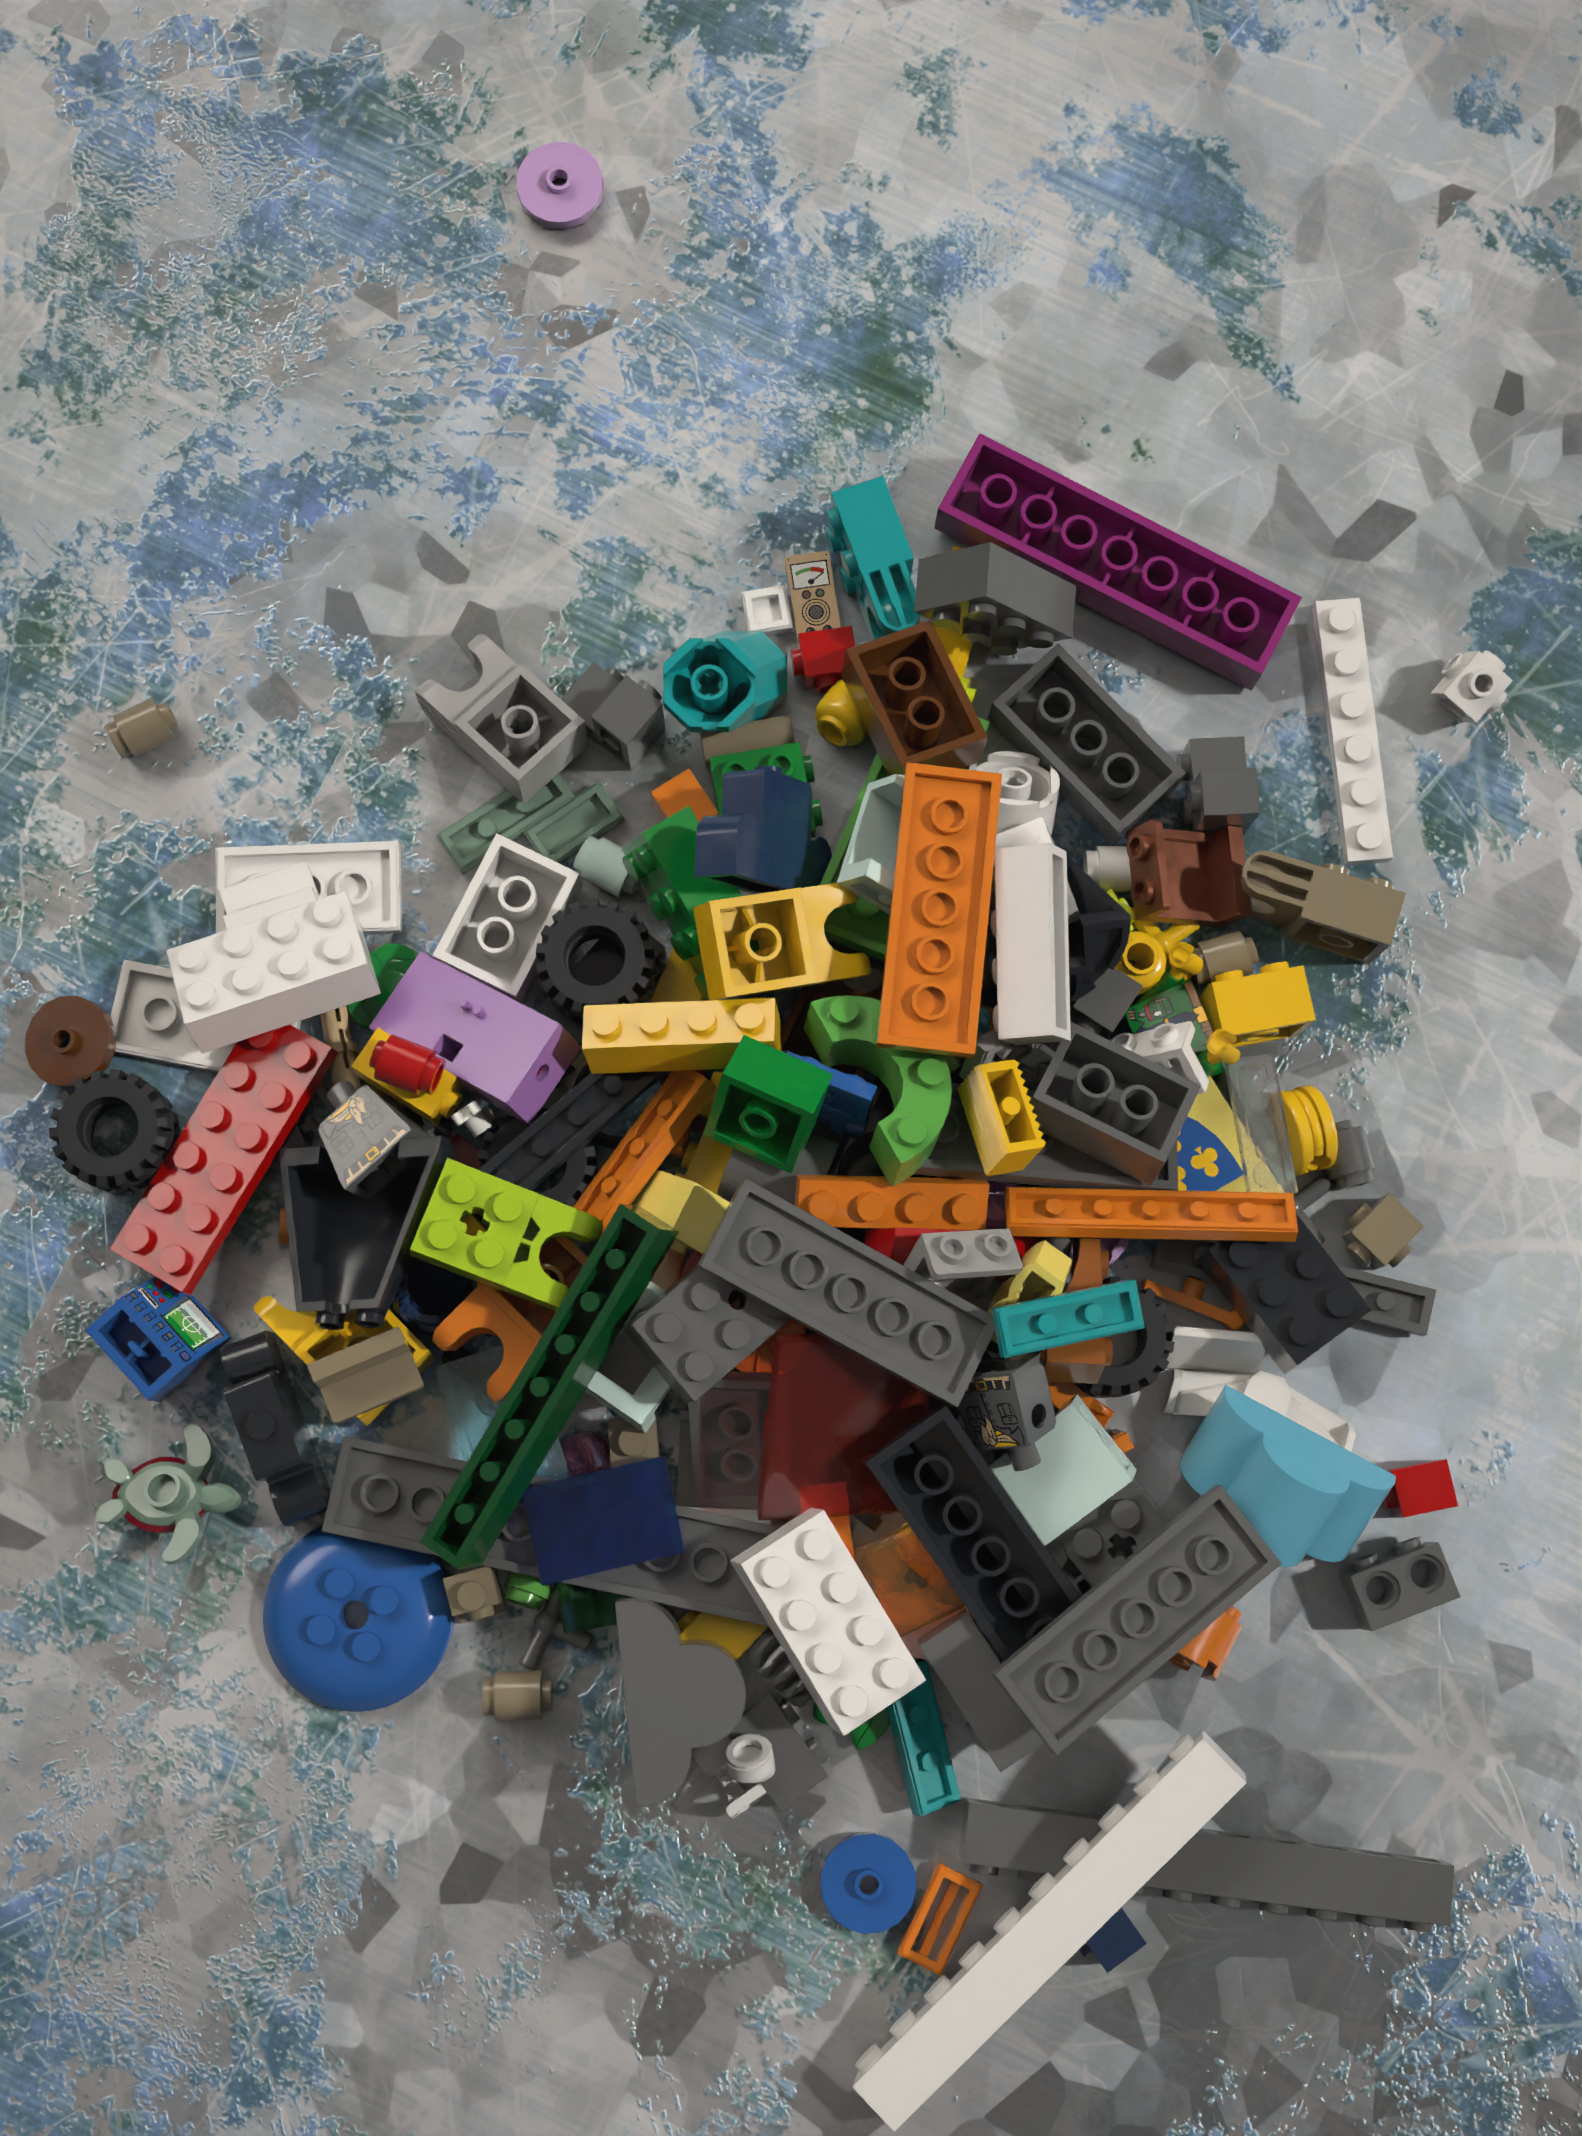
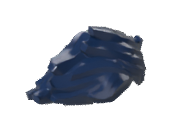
M424 1263L409 1264L390 1308L393 1314L412 1332L415 1333L418 1330L426 1335L434 1334V1331L443 1320L474 1291L471 1285L472 1280L436 1265Z

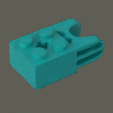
M884 476L831 492L830 510L825 511L828 527L824 528L826 541L832 554L839 552L843 567L839 568V574L844 590L847 594L854 593L871 640L917 625L920 621V615L914 612L916 589L911 579L914 556Z

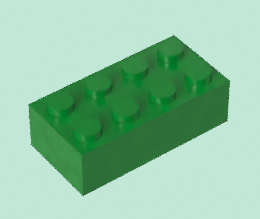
M688 805L621 848L625 854L622 860L629 875L635 881L640 880L649 894L646 900L651 912L659 921L664 920L673 934L670 941L675 952L683 961H689L697 974L694 977V981L699 992L706 1000H709L693 908L708 901L743 895L739 889L695 877L696 832L699 822ZM750 940V947L753 952L759 950L757 940Z

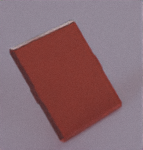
M819 1334L778 1335L775 1338L768 1411L765 1412L762 1440L764 1441L757 1505L758 1521L794 1519L811 1507L824 1510L828 1517L900 1513L865 1461L904 1428L929 1412L930 1395Z

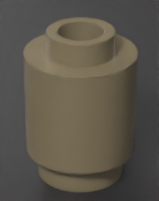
M154 697L114 715V721L105 725L113 745L122 758L130 754L137 757L174 739L175 736L172 729L179 726L168 703L165 701L158 704Z
M1238 930L1196 943V948H1194L1192 954L1202 958L1203 968L1201 972L1193 976L1196 985L1216 982L1215 976L1224 972L1242 970L1243 976L1251 975L1253 973L1252 964L1259 962L1252 937L1244 938L1241 931Z
M542 1670L496 1671L495 1676H484L482 1708L484 1716H495L496 1721L542 1720L543 1711L552 1709V1680H543Z

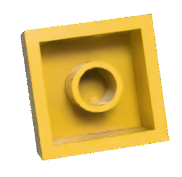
M1284 961L1261 967L1260 974L1243 976L1242 970H1234L1216 975V982L1208 984L1206 990L1199 996L1213 1032L1222 1028L1237 1037L1236 1042L1231 1044L1235 1048L1297 1037L1316 1020L1304 965L1289 968L1288 962Z

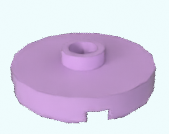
M552 142L539 146L524 158L517 171L516 189L523 211L529 217L531 215L533 219L538 220L540 225L549 229L567 230L584 224L591 218V214L596 208H599L603 200V175L597 160L586 149L573 143ZM560 178L567 181L561 186L553 184L554 180Z

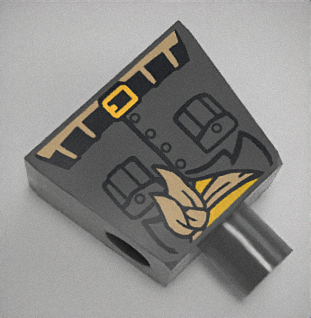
M349 1081L336 1084L328 1092L327 1099L335 1111L320 1123L318 1130L344 1190L367 1200L374 1197L409 1165L398 1158L400 1139L431 1137L387 1094L370 1085L361 1086L356 1091Z
M1041 1353L981 1360L959 1406L956 1407L976 1447L981 1450L1006 1448L1014 1471L1027 1470L1041 1462L1035 1442L1054 1429L1056 1424Z

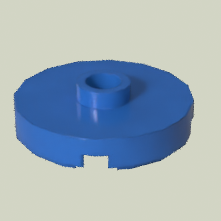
M875 1832L854 1833L839 1842L825 1857L820 1874L821 1896L830 1915L843 1927L862 1934L884 1932L900 1923L911 1909L917 1890L915 1869L906 1851L892 1838ZM866 1875H872L878 1881L876 1889L872 1892H865L859 1887L860 1880Z

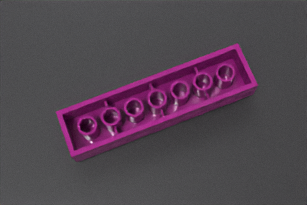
M981 433L976 438L937 510L934 529L969 547L991 542L1075 585V601L1251 691L1266 668L1302 599L1301 596Z

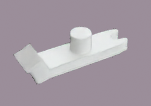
M474 1095L472 1097L473 1101L467 1106L461 1104L458 1107V1112L453 1114L451 1118L457 1126L464 1123L475 1138L492 1126L490 1121L496 1117L493 1110L489 1109L483 1099Z

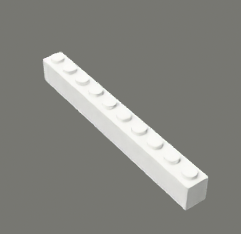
M1203 1730L1194 1739L1189 1734L1183 1736L1167 1754L1172 1760L1159 1773L1153 1768L1149 1770L1133 1787L1132 1790L1137 1795L1124 1808L1117 1803L1107 1811L1098 1822L1102 1830L1089 1843L1084 1838H1081L1069 1849L1063 1857L1067 1865L1056 1876L1053 1877L1049 1872L1044 1874L1028 1892L1032 1899L1020 1911L1014 1906L1010 1908L994 1925L993 1929L997 1934L985 1946L978 1941L968 1949L958 1962L963 1968L951 1980L943 1975L931 1986L924 1995L928 2003L916 2014L911 2010L906 2011L889 2030L893 2037L881 2049L876 2044L872 2045L855 2064L859 2071L852 2087L894 2132L1247 1783L1245 1773Z

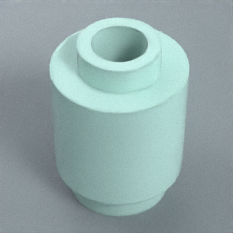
M589 836L580 848L573 864L575 869L581 871L582 878L618 898H621L625 892L632 895L641 882L640 880L635 881L627 872L622 860L625 856L621 849L622 847L604 837L598 840L593 836Z

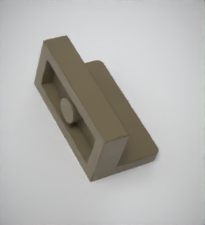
M399 1327L390 1329L307 1364L312 1380L320 1388L331 1419L336 1424H340L424 1387V1382L406 1337Z

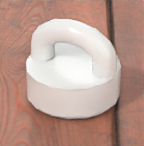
M746 1734L733 1739L726 1746L724 1758L727 1772L732 1779L742 1783H759L768 1780L774 1775L775 1760L772 1745L767 1738L759 1734Z

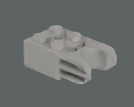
M479 634L468 643L472 665L481 674V679L475 686L465 691H452L443 687L437 681L430 679L415 690V694L425 714L518 800L525 804L589 746L585 720L521 663L518 665L484 634Z

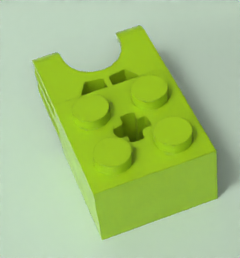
M447 1158L411 1245L410 1256L557 1311L570 1288L550 1278L542 1269L539 1260L542 1245L550 1239L558 1237H568L581 1242H589L600 1236L603 1224L597 1217ZM472 1214H478L483 1217L482 1223L488 1226V1229L485 1233L478 1229L477 1236H471L466 1233L467 1225L461 1220L465 1216L471 1218Z

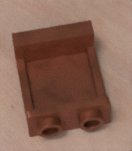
M1152 819L1126 831L1127 854L1129 856L1132 883L1131 897L1134 903L1136 921L1224 927L1252 916L1250 896L1243 890L1240 878L1242 867L1246 861L1242 827L1226 826L1212 833L1163 829L1161 820Z

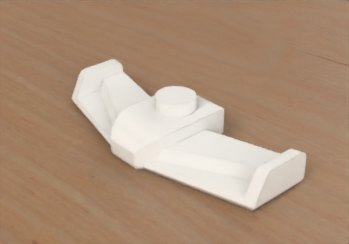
M1174 1369L1162 1414L1206 1417L1222 1389L1227 1385L1348 1451H1352L1356 1436L1354 1425L1290 1387L1283 1377L1263 1371L1256 1373Z

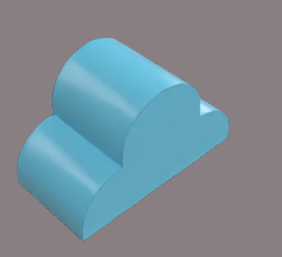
M1227 1385L1222 1389L1180 1459L1181 1472L1190 1486L1202 1496L1214 1485H1221L1282 1563L1278 1567L1287 1568L1297 1566L1306 1554L1328 1562L1344 1560L1396 1481V1476Z

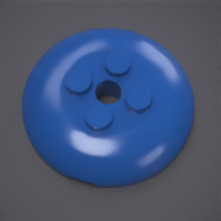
M322 1525L307 1533L286 1552L269 1580L263 1604V1631L270 1656L281 1675L295 1690L322 1706L340 1711L363 1712L395 1704L418 1690L432 1676L449 1647L455 1616L452 1617L443 1578H447L446 1572L437 1555L322 1531ZM354 1600L363 1603L368 1610V1620L361 1628H353L346 1620L345 1609Z

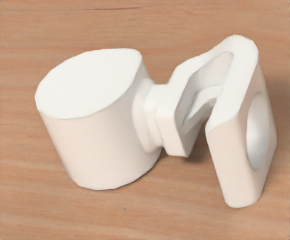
M727 1736L715 1744L693 1748L692 1755L708 1777L717 1776L721 1785L726 1788L728 1804L725 1810L728 1816L734 1819L768 1795L760 1782L742 1783L732 1779L728 1774L724 1752L731 1740Z

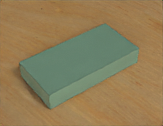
M596 782L523 833L536 853L562 865L578 854L589 836L600 839L622 824L625 819L600 783Z

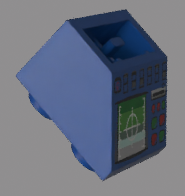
M156 1276L122 1296L85 1329L147 1400L160 1403L232 1338L193 1294L189 1296Z

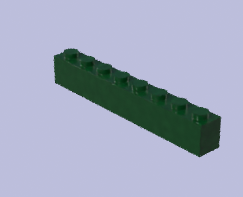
M620 1203L420 1543L458 1570L482 1565L679 1231L640 1206Z

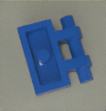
M787 1051L786 1054L811 1063L833 1074L817 1120L830 1125L829 1130L843 1135L846 1131L862 1138L869 1122L867 1119L871 1112L877 1086L866 1082L857 1075L845 1074L822 1065L814 1058L802 1057Z

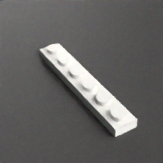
M1360 598L1316 601L1312 606L1344 866L1390 862L1393 859Z

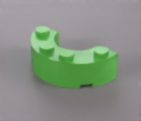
M845 995L813 1001L810 1003L803 1029L823 1065L831 1067L845 1064L862 1067L878 1076L889 1089L894 1104V1111L878 1122L869 1148L892 1188L908 1179L921 1168L933 1151L948 1115L952 1094L951 1077L946 1058L940 1054L876 1047L880 1000L863 996Z

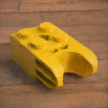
M837 883L708 901L694 907L693 911L709 1000H725L869 975L872 971L869 957L865 953H841L831 947L824 934V923L833 909L855 903L858 896ZM750 940L758 941V951H752L750 947Z
M271 1296L262 1297L253 1306L254 1311L306 1365L395 1327H399L404 1333L420 1375L436 1360L431 1352L390 1310H388L385 1316L384 1327L367 1328L358 1326L355 1322H344L343 1329L329 1330L316 1327L314 1325L315 1317L290 1311ZM392 1402L357 1417L368 1426Z

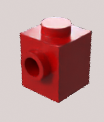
M852 626L798 633V649L790 650L793 675L794 677L802 676L804 690L815 689L816 693L825 694L838 680L842 679L841 673L846 649L855 647Z

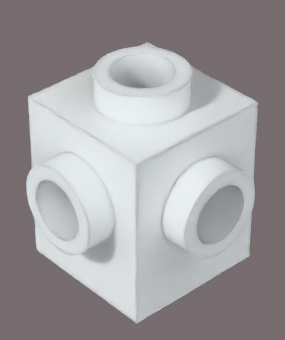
M1487 650L1483 653L1480 651H1469L1463 655L1460 652L1444 666L1441 673L1445 677L1431 694L1462 722L1477 723L1485 713H1493L1507 697V693L1504 690L1513 680L1503 672L1506 665L1493 653Z

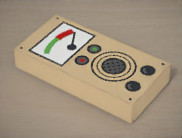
M829 551L786 556L784 562L797 644L798 633L840 628L841 623Z

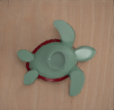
M187 1424L183 1427L187 1446L186 1461L171 1456L158 1457L137 1466L132 1471L120 1460L110 1459L105 1462L107 1478L117 1485L113 1490L112 1500L100 1506L95 1519L101 1524L109 1525L124 1516L130 1523L148 1532L158 1534L174 1532L171 1541L162 1554V1560L167 1564L181 1563L197 1548L204 1533L201 1518L207 1511L210 1513L231 1512L237 1509L242 1502L240 1494L231 1486L222 1483L209 1485L206 1481L214 1465L216 1451L210 1436L203 1428L194 1424Z

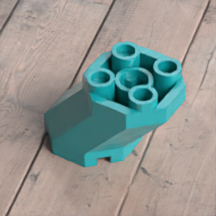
M722 631L704 639L689 638L663 663V706L689 732H731L752 721L766 719L787 698V655L762 631Z

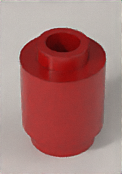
M392 1034L386 1042L382 1040L377 1042L372 1052L369 1066L375 1069L374 1078L376 1080L417 1096L422 1092L432 1095L442 1078L445 1059L437 1057L436 1051Z

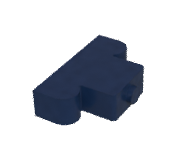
M757 766L754 770L725 772L723 776L722 815L704 816L697 826L695 877L753 894L820 885L832 858V852L826 839L823 837L811 838L812 789L810 784L782 774L783 769L777 766Z

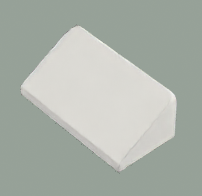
M1176 1326L1174 1327L1175 1331L1171 1333V1341L1175 1342L1173 1352L1169 1353L1167 1361H1169L1167 1368L1256 1373L1260 1369L1266 1351L1258 1336L1251 1332Z

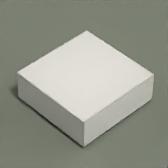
M785 585L741 592L747 631H762L766 636L793 632Z

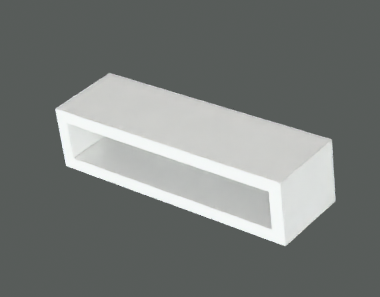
M1049 842L995 848L992 887L996 894V910L991 915V928L996 938L997 957L992 962V976L997 985L998 1005L993 1009V1024L998 1033V1039L1015 1045L1071 1041L1067 853L1065 850Z

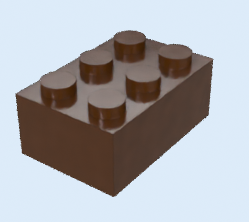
M931 620L846 649L841 677L888 776L894 774L904 775L907 762L962 769L981 761L988 736Z

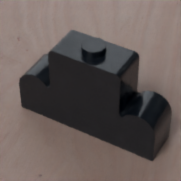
M264 1330L221 1347L222 1363L232 1385L224 1389L228 1406L256 1481H266L268 1483L270 1496L281 1523L285 1527H293L326 1514L331 1491L274 1333Z

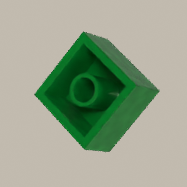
M743 1035L722 1074L703 1135L792 1174L812 1134L833 1074L777 1050L768 1044Z

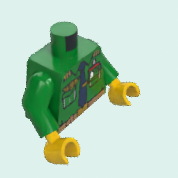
M1178 942L1169 953V961L1174 967H1167L1159 982L1145 992L1124 1014L1127 1033L1136 1034L1153 1030L1165 1023L1179 1024L1191 1021L1196 1030L1190 1045L1206 1076L1218 1075L1222 1073L1221 1061L1227 1065H1232L1239 1060L1240 1051L1231 1045L1236 1042L1237 1037L1222 1028L1213 1032L1191 979L1185 981L1183 977L1185 973L1196 975L1201 972L1203 960L1196 954H1192L1194 951L1192 945L1186 942Z

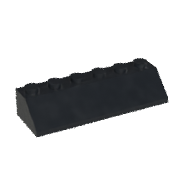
M941 1402L904 1428L865 1461L1003 1661L1007 1660L1081 1597L945 1403Z

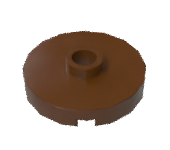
M76 995L60 996L44 1004L32 1017L26 1032L25 1054L30 1068L41 1080L65 1089L75 1088L72 1083L80 1077L86 1081L91 1080V1072L99 1070L105 1072L116 1050V1038L113 1037L111 1026L114 1025L111 1016L99 1004ZM69 1034V1035H70V1042H69V1044L64 1048V1046H63L64 1039H65L66 1035Z

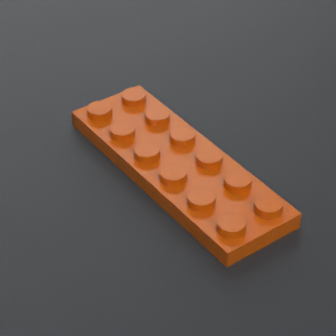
M906 763L876 1047L973 1058L975 1055L1002 782L1001 773Z

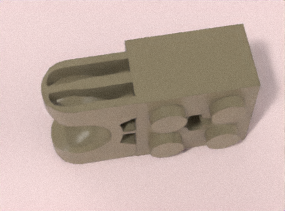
M1267 850L1257 851L1245 861L1240 875L1243 890L1250 896L1252 914L1250 917L1284 927L1282 935L1284 938L1366 964H1370L1391 946L1406 895L1404 892L1395 890L1394 884L1384 879L1370 877L1367 880L1350 876V871L1340 865L1325 863L1322 866L1314 865Z

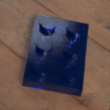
M665 1456L529 1487L523 1494L542 1586L686 1552Z

